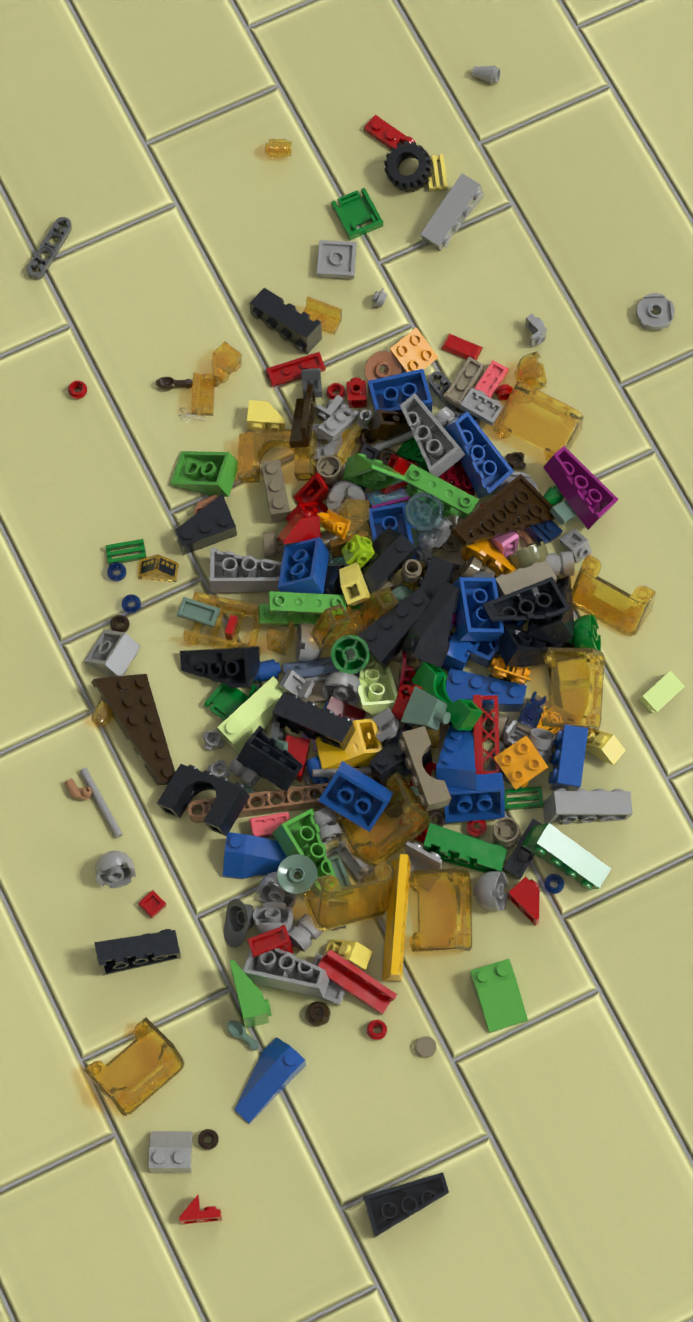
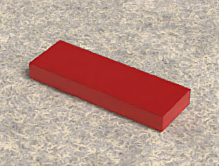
M316 352L266 368V373L273 388L301 379L302 369L320 368V371L323 372L326 371L320 352Z

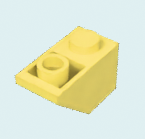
M249 400L247 429L253 431L270 430L274 433L285 431V419L268 401Z
M358 562L339 569L340 584L348 605L355 606L371 599Z
M588 728L586 750L601 761L614 765L625 752L624 747L613 734Z
M331 939L325 951L326 953L331 949L360 970H366L373 952L357 941Z

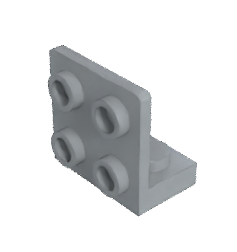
M407 841L405 844V854H408L411 861L410 881L430 891L442 872L441 857L435 852L430 851L429 853L423 850V847L416 842L410 843Z

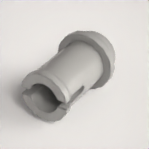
M367 409L360 412L358 424L362 429H369L368 423L372 418L370 410L368 413Z

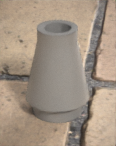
M474 66L472 76L492 84L494 82L498 83L501 70L496 66Z

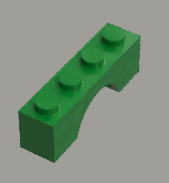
M423 662L411 681L447 704L445 712L450 713V721L456 730L471 731L483 711L472 700L458 699L453 702L446 691L447 674L440 667Z

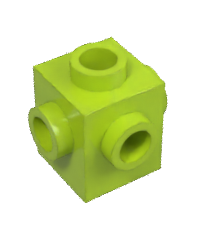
M356 534L341 549L346 564L351 565L358 562L360 569L375 554L372 542L367 537H361Z

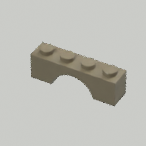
M425 726L402 732L398 744L400 750L405 753L406 767L412 772L411 780L414 788L418 789L420 805L424 806L426 812L448 806L451 797L445 780L431 777L426 773L422 765V757L429 751L431 746Z

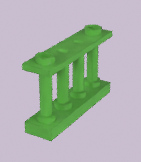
M414 464L410 465L404 475V482L408 483L405 488L409 495L407 500L422 495L429 512L439 518L459 516L466 519L473 513L472 511L479 502V499Z
M269 591V604L258 605V625L298 627L299 623H309L319 628H334L336 626L335 615H346V599L344 595Z

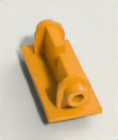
M330 509L327 510V513L320 512L317 514L320 517L322 528L345 540L351 521Z

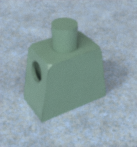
M415 686L401 722L415 728L425 726L426 729L437 730L440 723L447 724L450 721L451 715L445 712L447 708L446 703Z

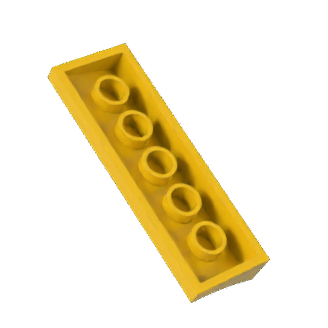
M400 854L398 859L391 861L382 980L402 982L411 868L408 854Z

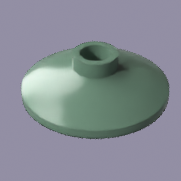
M300 854L286 857L280 863L277 870V879L280 886L291 894L308 892L315 885L318 875L314 862L307 856ZM300 873L301 878L295 879L294 875Z

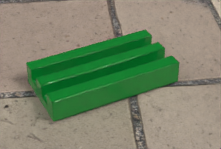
M143 539L105 545L109 565L147 559ZM141 551H142V554L124 556V557L113 558V559L111 558L112 556L127 555V554H130V553H135V552H141Z
M542 787L504 790L505 811L543 808L544 806ZM538 793L537 796L507 798V795ZM537 800H539V802L507 804V803H512V802H524V801H537Z

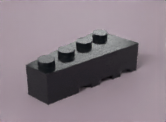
M283 692L272 711L275 721L280 722L281 729L287 726L291 729V732L299 734L301 731L310 739L315 740L319 737L323 743L345 750L355 732L353 721L348 717H339L333 711L327 708L324 710L318 708L311 701H302L297 695L292 693L286 694Z
M438 1173L363 1196L374 1238L447 1195L449 1190L444 1173Z

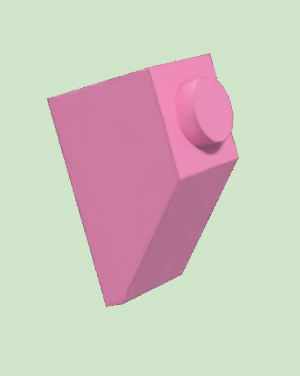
M511 532L491 538L488 541L508 558V555L514 554L518 550L519 536L517 533Z

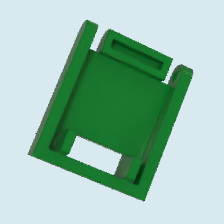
M365 188L361 189L363 197L356 190L338 198L337 201L340 207L337 206L335 201L331 202V206L349 240L383 227V220ZM369 221L371 222V224H369V225H366V226H364V227H362V228L356 229L357 226H360V225H362V224H364V223H367V222H369Z
M221 683L205 701L204 706L208 708L213 704L210 711L225 721L259 688L254 684L252 687H248L251 690L248 697L238 688H232Z

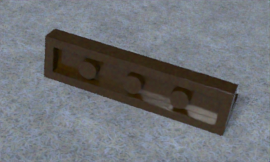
M307 385L305 398L296 399L289 441L290 448L310 447L316 406L313 385Z

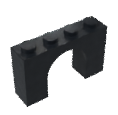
M180 764L157 804L165 813L181 818L195 795L206 790L216 791L215 801L203 822L211 831L227 837L250 795L246 792V787L241 783L235 782L234 784L225 777H215L209 771H199L193 765L189 764L186 766Z

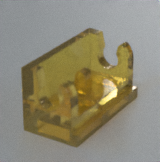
M193 373L192 415L213 416L215 379H212L211 374Z

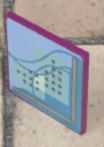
M404 487L389 494H385L380 490L365 494L372 509L409 499V495Z

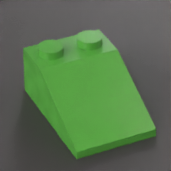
M181 451L170 484L174 487L209 496L216 494L219 497L223 494L224 497H229L240 463L230 452Z
M356 453L347 458L343 480L351 481L373 491L381 490L405 480V476L390 466L383 464L382 461L371 460L361 453Z
M509 959L470 971V979L489 1033L528 1021Z
M231 960V972L245 1029L269 1023L268 1017L272 1016L269 1000H264L263 993L238 964Z

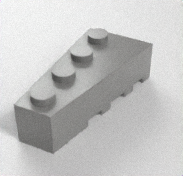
M462 173L421 232L422 239L440 251L447 247L451 237L459 230L462 223L484 197L481 185Z
M560 788L556 789L543 802L544 823H550L551 825L552 822L562 821V825H568L570 822L581 820L582 823H590L598 818L600 822L627 820L633 814L630 791H623V789H614L612 791L594 789L593 791H585V789L580 788L574 791H566V789Z

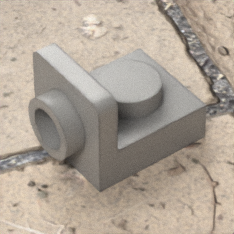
M337 395L334 400L331 399L328 402L326 408L317 404L315 406L316 416L321 421H326L344 403V398Z
M576 529L571 530L559 539L563 547L568 551H572L573 558L577 563L592 553L588 539Z

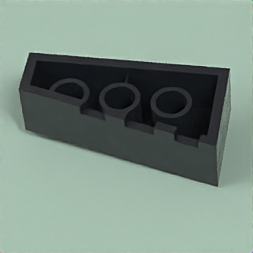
M263 288L250 302L251 315L265 322V325L270 330L277 331L282 339L293 343L298 351H303L308 355L321 341L322 324L319 320L312 321L309 318L310 315L306 312L300 314L291 303L285 305L281 297L266 288Z
M421 587L358 634L359 637L365 640L370 654L384 671L389 666L390 661L400 653L408 631L431 601Z
M164 929L158 933H147L94 942L102 976L181 958L176 931L171 929Z

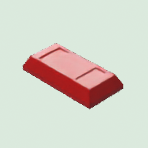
M448 333L441 347V350L466 360L468 357H471L476 361L483 349L479 345Z
M285 925L247 939L253 957L291 943Z

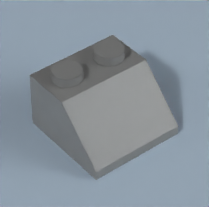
M103 630L84 662L108 676H122L126 673L128 665L136 657L137 651L141 646L125 632Z
M151 1131L149 1146L150 1173H192L193 1132Z

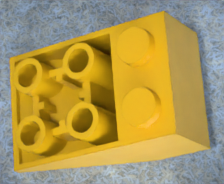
M373 718L353 721L355 732L345 750L325 744L317 737L315 744L321 768L337 769L342 761L352 767L370 765L369 762L383 749L381 742L376 737L378 729Z

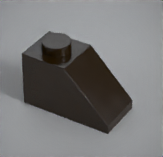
M377 409L368 423L372 439L391 440L412 431L404 413L400 411Z

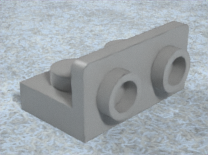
M471 388L460 404L462 410L468 411L469 414L491 426L503 415L505 407L500 401L491 399L484 392Z

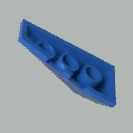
M229 832L224 852L223 877L248 879L252 876H263L271 872H277L280 863L287 856L276 840Z
M276 1037L262 1051L234 1110L250 1124L306 1066V1060L290 1045Z

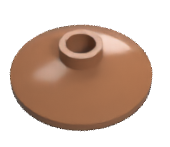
M388 351L374 353L365 364V376L368 381L402 373V365L393 353ZM380 366H384L385 368L384 372L382 373L379 372Z

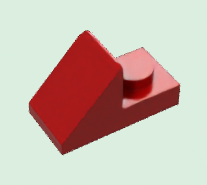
M197 1195L179 1216V1221L181 1225L222 1221L221 1209H217L216 1206L205 1207L204 1210L200 1211V1198Z

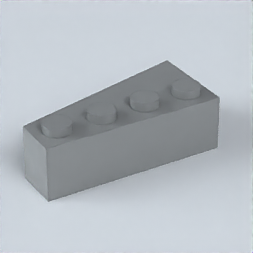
M415 393L400 405L432 475L439 477L465 456L462 449Z
M211 547V593L280 592L278 583L282 562L268 559L259 560L253 558V556L236 555L231 551L222 552Z
M279 948L253 957L250 950L243 969L253 983L324 998L329 983L328 975L324 969L306 960H301Z

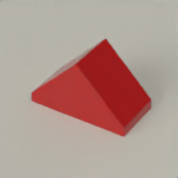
M315 473L293 497L298 504L327 500L328 487L320 474Z

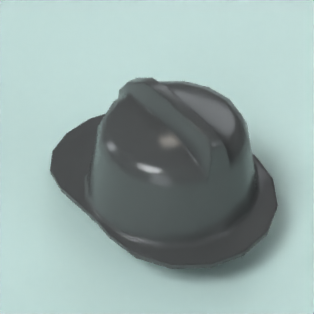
M239 899L231 900L226 911L224 938L231 947L240 946L246 937L247 930L254 926L253 905L244 904Z

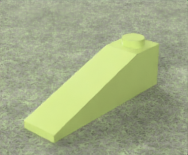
M370 654L368 664L360 671L358 696L362 708L375 716L387 708L392 711L398 692L390 667L388 666L384 671Z
M274 676L215 729L237 754L241 752L246 741L259 726L264 729L263 732L265 731L273 716L272 711L282 693H286V691L279 687L280 683Z

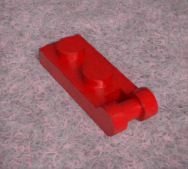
M376 114L364 127L365 132L390 149L392 147L394 149L397 148L396 144L400 142L403 145L406 141L409 144L415 142L412 137L406 136Z

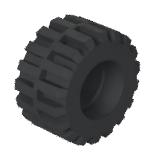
M406 141L404 145L396 144L397 148L394 149L392 147L390 149L391 153L386 155L387 160H384V165L386 166L384 170L387 177L401 191L404 189L405 192H409L412 189L414 192L417 191L418 187L423 188V184L428 183V178L432 176L431 169H433L430 156L421 145H417L415 142L409 144ZM407 158L417 159L419 165L413 174L404 176L399 173V166L403 160Z

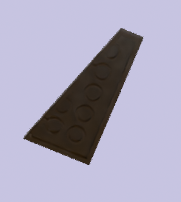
M520 474L453 528L450 533L463 546H467L555 520L556 518L550 512L553 506Z
M147 674L93 679L91 681L93 687H97L102 701L108 704L112 711L111 715L127 740L130 739L133 743L136 754H140L145 762V768L156 785H168L175 774V769Z

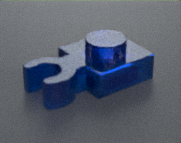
M536 691L530 699L532 704L526 702L518 718L519 722L532 728L537 727L544 712L539 707L544 705L547 698L544 696L541 701H537L535 698Z

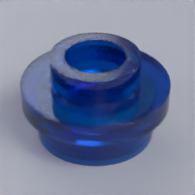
M117 562L111 564L107 569V575L112 581L123 580L127 573L125 566ZM116 570L120 571L119 575H115L113 573Z
M127 595L122 600V608L127 613H136L141 608V600L136 595ZM131 602L135 603L133 607H129L128 604Z
M551 874L546 877L544 887L547 892L558 894L564 888V880L557 874ZM556 882L558 886L552 887L550 883Z

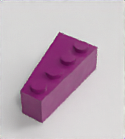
M565 446L560 448L543 466L587 530L619 500Z

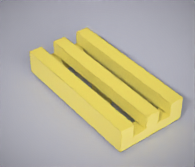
M439 154L437 157L432 155L430 158L433 162L436 186H433L432 177L429 176V192L448 190L443 154ZM437 161H440L443 180L442 186H440Z

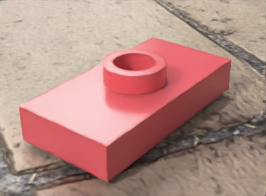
M492 360L474 389L480 390L486 396L492 398L495 390L508 374L509 369Z
M283 812L250 818L249 824L252 836L262 838L274 836L272 832L281 824L290 820L289 813Z

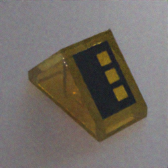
M159 554L141 559L138 579L177 582L179 563Z

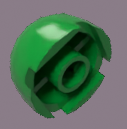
M593 614L583 615L574 621L573 638L569 640V643L573 644L575 649L581 653L592 654L601 651V635L597 634L599 626Z
M345 635L336 640L332 646V662L336 669L342 673H358L368 664L370 650L365 640L361 637Z

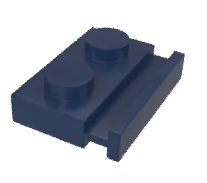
M552 520L524 529L540 545L541 541H544L545 545L549 544L561 536L563 532Z

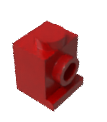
M355 377L350 379V381H346L349 408L367 407L365 380L361 381V378Z

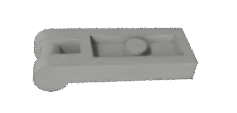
M343 403L334 414L317 428L316 433L333 442L357 421L360 412L356 409H350L349 405Z

